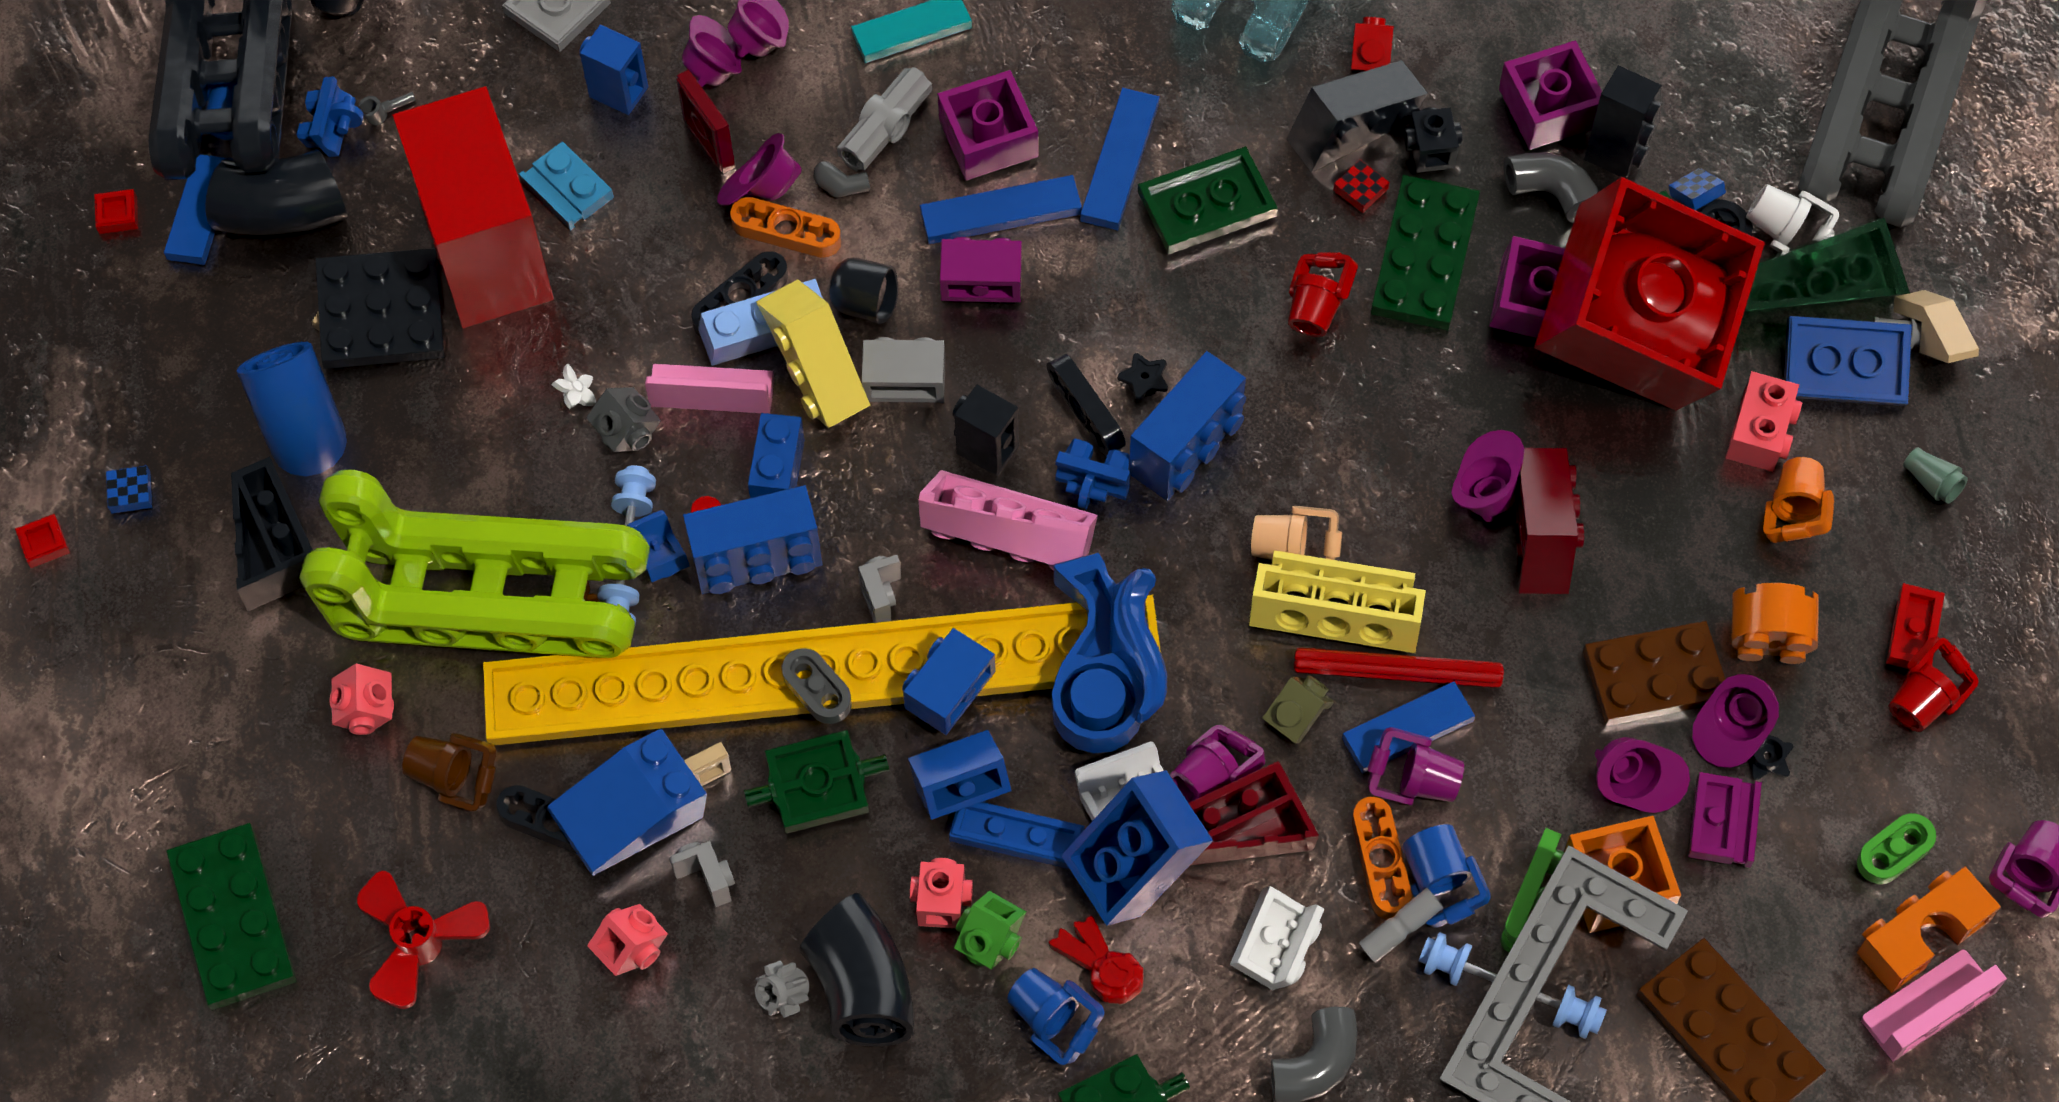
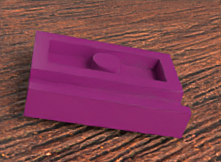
M1699 772L1696 779L1688 857L1725 864H1732L1734 862L1745 864L1744 867H1752L1755 857L1762 782L1755 781L1753 784L1742 782V779Z

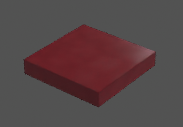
M689 69L678 74L676 81L683 120L720 172L725 174L735 168L729 124Z

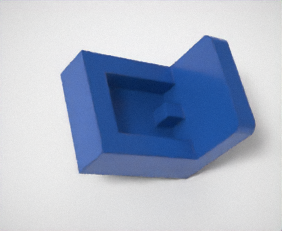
M663 510L627 525L639 531L650 546L645 572L651 582L670 577L676 572L690 567L686 553L673 534L668 517Z

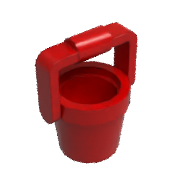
M1318 252L1317 254H1304L1301 256L1289 288V294L1293 300L1288 325L1293 330L1307 336H1325L1339 306L1349 296L1358 264L1349 255H1344L1340 252ZM1343 267L1339 283L1321 275L1309 274L1310 268Z
M1931 637L1907 664L1909 668L1907 678L1888 707L1892 715L1904 726L1913 731L1922 732L1943 712L1946 715L1956 712L1978 686V677L1970 668L1968 660L1955 645H1952L1946 638ZM1938 649L1954 672L1959 674L1964 680L1958 689L1944 673L1926 663Z

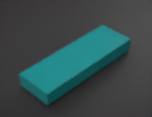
M930 0L851 26V30L864 62L868 63L972 29V20L962 0Z

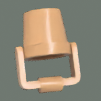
M1292 506L1293 515L1255 516L1251 539L1252 556L1273 560L1274 550L1305 555L1307 515L1329 517V528L1325 533L1324 556H1326V559L1331 560L1340 557L1342 531H1338L1339 515L1335 510Z

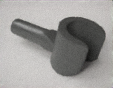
M413 92L382 103L375 96H367L360 101L359 107L363 113H367L365 115L367 121L372 125L378 126L385 122L388 112L414 102L416 99Z

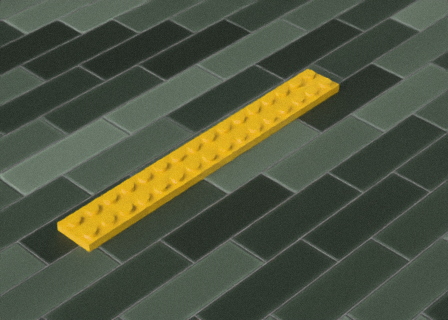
M1148 595L1145 601V616L1149 630L1160 650L1153 595ZM1075 602L629 647L620 655L612 658L550 655L483 662L486 740L495 746L809 714L810 712L786 686L782 673V664L785 657L790 652L800 648L816 651L847 685L851 694V709L904 704L902 687L906 678L914 669L920 671L928 660L927 655L933 643L939 637L945 639L952 628L960 631L995 654L996 672L977 696L1053 689L1059 668L1087 626L1088 616L1086 609ZM803 670L797 674V677L806 679L812 673ZM828 700L823 706L827 709H832L838 703L834 700Z

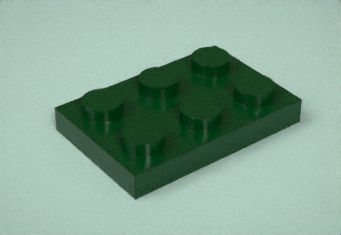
M1246 146L1138 184V194L1168 255L1277 216L1278 207Z

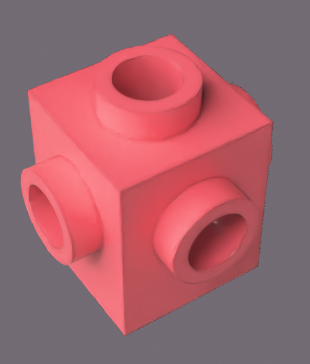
M356 663L331 678L332 691L329 702L332 707V725L349 729L351 733L356 735H367L392 720L394 701L392 699V676L390 672Z
M935 858L931 862L920 863L919 877L912 876L910 883V902L917 903L918 926L956 928L963 914V906H971L973 880L965 879L964 864H957L956 861L948 858Z
M637 904L622 910L616 908L608 913L587 946L617 976L636 968L643 970L652 965L659 957L660 950L658 948L668 933L656 921L655 916L650 911L646 910L641 904Z

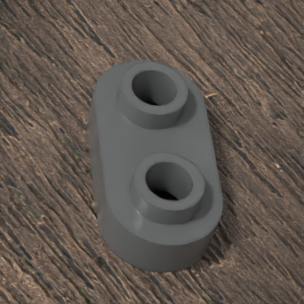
M807 648L796 649L785 657L782 664L784 682L812 716L825 724H835L844 720L852 707L850 690L816 651ZM803 670L812 673L806 679L797 677V674ZM828 700H834L838 703L832 709L825 708L823 704Z

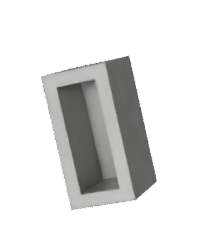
M889 337L863 340L862 386L869 402L944 403V340H934L927 337L915 340H894Z

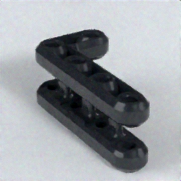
M165 0L166 9L148 139L150 160L154 172L165 180L189 178L196 171V159L200 155L202 134L233 132V140L230 142L232 157L237 167L246 173L269 171L279 159L292 19V0H243L242 11L213 14L215 0ZM243 34L239 38L237 59L208 61L212 56L214 37ZM237 82V85L234 86L232 107L202 110L206 105L208 85Z

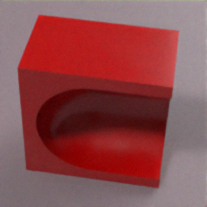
M487 86L392 114L462 328L554 300L533 217Z
M1621 177L1579 204L1534 348L1675 411L1722 388L1765 242Z

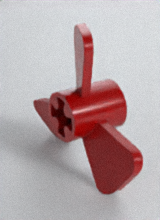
M387 871L377 872L360 890L357 896V904L361 912L388 926L390 936L396 946L395 950L370 980V991L377 1000L400 1009H408L415 1004L419 966L432 962L439 955L442 948V940L481 939L490 931L489 913L484 903L478 901L471 902L433 920L425 909L417 906H406L392 875ZM418 929L419 931L427 932L425 937L419 933L412 936V944L407 943L411 931Z

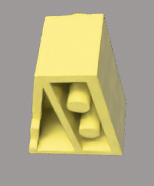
M798 279L756 301L787 362L786 367L792 380L799 386L804 396L801 398V403L812 420L817 418L826 427L830 428L870 406L828 302Z

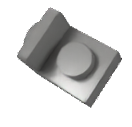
M898 555L874 557L868 560L865 565L858 567L859 585L874 623L891 621V606L896 605V600L890 583L901 579V563Z

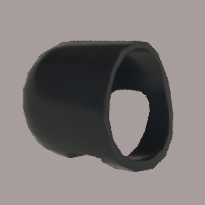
M852 257L843 260L834 269L829 285V297L834 308L841 313L864 318L872 323L882 324L892 316L897 305L899 295L896 269L893 266ZM884 278H886L883 301L877 313L881 286Z

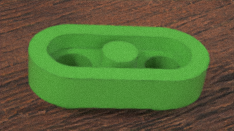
M1915 813L1899 817L1865 843L1857 858V867L1861 875L1866 880L1875 884H1887L1895 880L1930 852L1936 841V830L1933 824L1926 817ZM1904 835L1913 836L1917 844L1911 845L1907 843ZM1872 860H1881L1885 864L1886 868H1876L1873 865Z

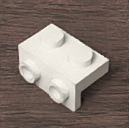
M1148 742L1077 768L1075 770V777L1080 800L1093 821L1131 778L1164 770L1160 765L1157 747L1154 742Z
M1271 886L1263 888L1230 965L1271 990L1296 983L1304 972L1306 963L1303 959L1308 947L1314 943L1320 934L1322 924L1319 921L1324 908L1317 904L1305 907Z

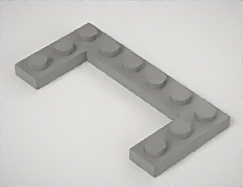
M1568 845L1442 1073L1440 1080L1478 1102H1571L1505 1065L1502 1061L1586 908L1665 951L1670 946L1688 910Z

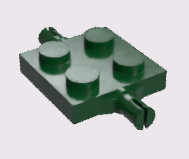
M848 730L766 750L769 784L748 790L745 789L744 794L748 808L773 801L775 807L781 813L785 833L788 834L869 813L864 792L865 777L890 771L885 754L860 760V757L852 748Z
M1135 1054L1059 1092L1058 1097L1060 1102H1168L1169 1099L1187 1090L1189 1091L1190 1085L1182 1072L1159 1084L1148 1074L1138 1054Z

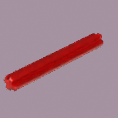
M1301 647L1296 649L1294 656V669L1300 673L1445 684L1455 681L1459 685L1500 687L1504 678V668L1500 662Z

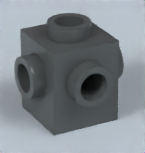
M634 387L606 388L586 417L600 434L602 442L612 449L613 452L643 449L650 443L652 433L661 422L651 409L649 401L640 395Z

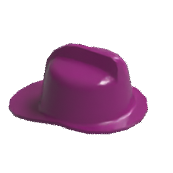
M738 0L737 9L727 27L729 34L737 43V56L742 58L749 53L756 57H764L776 48H784L789 29V19L777 0Z
M697 15L692 17L689 23V40L682 53L681 61L686 69H689L700 86L703 87L705 84L720 86L733 74H741V58L737 56V43L733 40L728 30L707 16Z
M773 134L759 148L756 154L726 181L717 196L718 204L721 206L730 205L744 195L764 201H772L780 198L789 190L801 174L802 168L783 148L785 141L783 134Z
M1497 430L1478 437L1465 452L1457 477L1453 483L1451 493L1454 502L1463 508L1472 510L1489 523L1494 521L1496 515L1504 513L1511 508L1518 497V475L1523 463L1525 449L1521 439L1516 434L1510 431Z
M1737 674L1727 677L1715 689L1699 711L1693 724L1692 738L1695 747L1707 762L1718 767L1732 768L1744 764L1756 753L1775 727L1779 717V703L1774 691L1769 687L1770 685L1753 675Z
M1621 737L1612 740L1603 750L1596 749L1594 752L1597 759V787L1604 797L1613 802L1640 811L1657 813L1669 810L1678 804L1688 790L1690 782L1689 767L1680 755L1670 749L1635 738Z

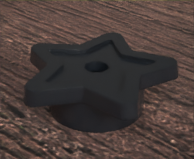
M1135 353L1131 368L1120 372L1117 379L1129 385L1136 400L1151 396L1157 391L1167 392L1168 385L1162 377L1167 362L1164 359L1148 361L1139 353ZM1147 374L1149 377L1147 379H1143L1141 375Z
M1768 735L1756 753L1747 760L1752 764L1753 779L1759 780L1769 773L1783 778L1788 777L1790 771L1785 759L1793 749V744L1783 742L1775 736ZM1768 753L1771 758L1765 759L1763 754Z

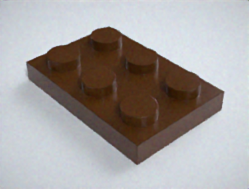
M1707 621L1588 643L1583 648V654L1605 726L1702 708L1715 689L1725 680Z

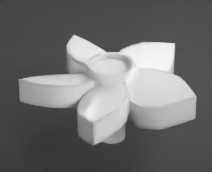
M566 364L563 369L564 379H558L551 385L557 390L564 392V403L569 409L578 403L583 406H594L596 404L595 396L588 389L592 383L593 376L585 374L577 379L574 370L569 364Z

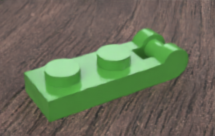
M1548 828L1544 830L1501 935V946L1507 952H1510L1528 920L1531 910L1533 911L1545 889L1541 885L1546 873L1551 875L1554 873L1564 854L1563 851L1557 849L1562 834Z

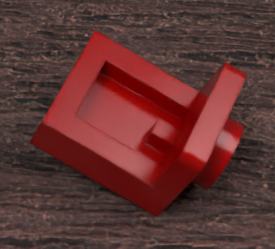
M1363 17L1362 23L1354 24L1351 70L1367 71L1391 63L1394 26L1385 25V18Z

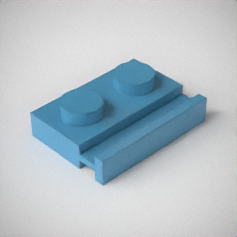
M563 141L532 163L533 167L527 172L522 171L519 173L521 183L570 231L575 228L574 224L580 219H587L614 198L612 189Z

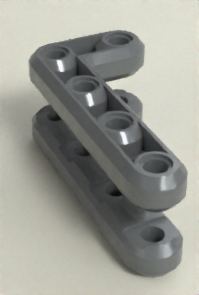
M1860 0L1798 184L1800 192L1806 191L1825 203L1836 199L1842 184L1839 178H1843L1847 165L1854 162L1883 171L1885 174L1881 191L1884 193L1880 195L1874 210L1880 221L1897 227H1903L1914 222L1974 34L1988 0H1942L1939 15L1933 23L1902 15L1899 11L1902 0ZM1893 40L1923 49L1925 54L1916 82L1909 83L1881 74L1880 67L1888 42ZM1876 101L1904 111L1905 116L1901 125L1902 131L1897 143L1891 145L1860 134L1859 130L1864 118L1863 114L1869 102Z

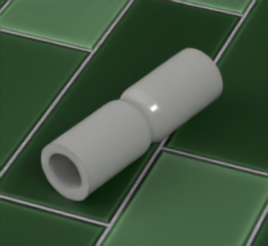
M1426 888L1398 910L1394 917L1387 919L1362 939L1359 944L1376 963L1404 941L1409 933L1415 932L1444 907L1435 895Z

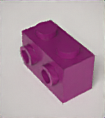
M967 237L942 239L940 265L941 301L1021 302L1022 241H1012L1008 238H996L993 240H972Z

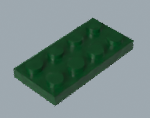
M1403 175L1372 303L1371 315L1449 331L1480 190Z
M251 823L166 850L206 1001L211 1011L297 982L255 831Z

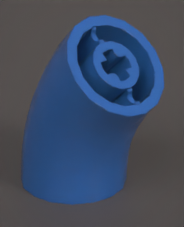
M309 342L286 344L258 354L241 364L236 372L268 449L277 465L288 473L299 476L321 474L333 467L344 453L347 443L346 431L312 344Z

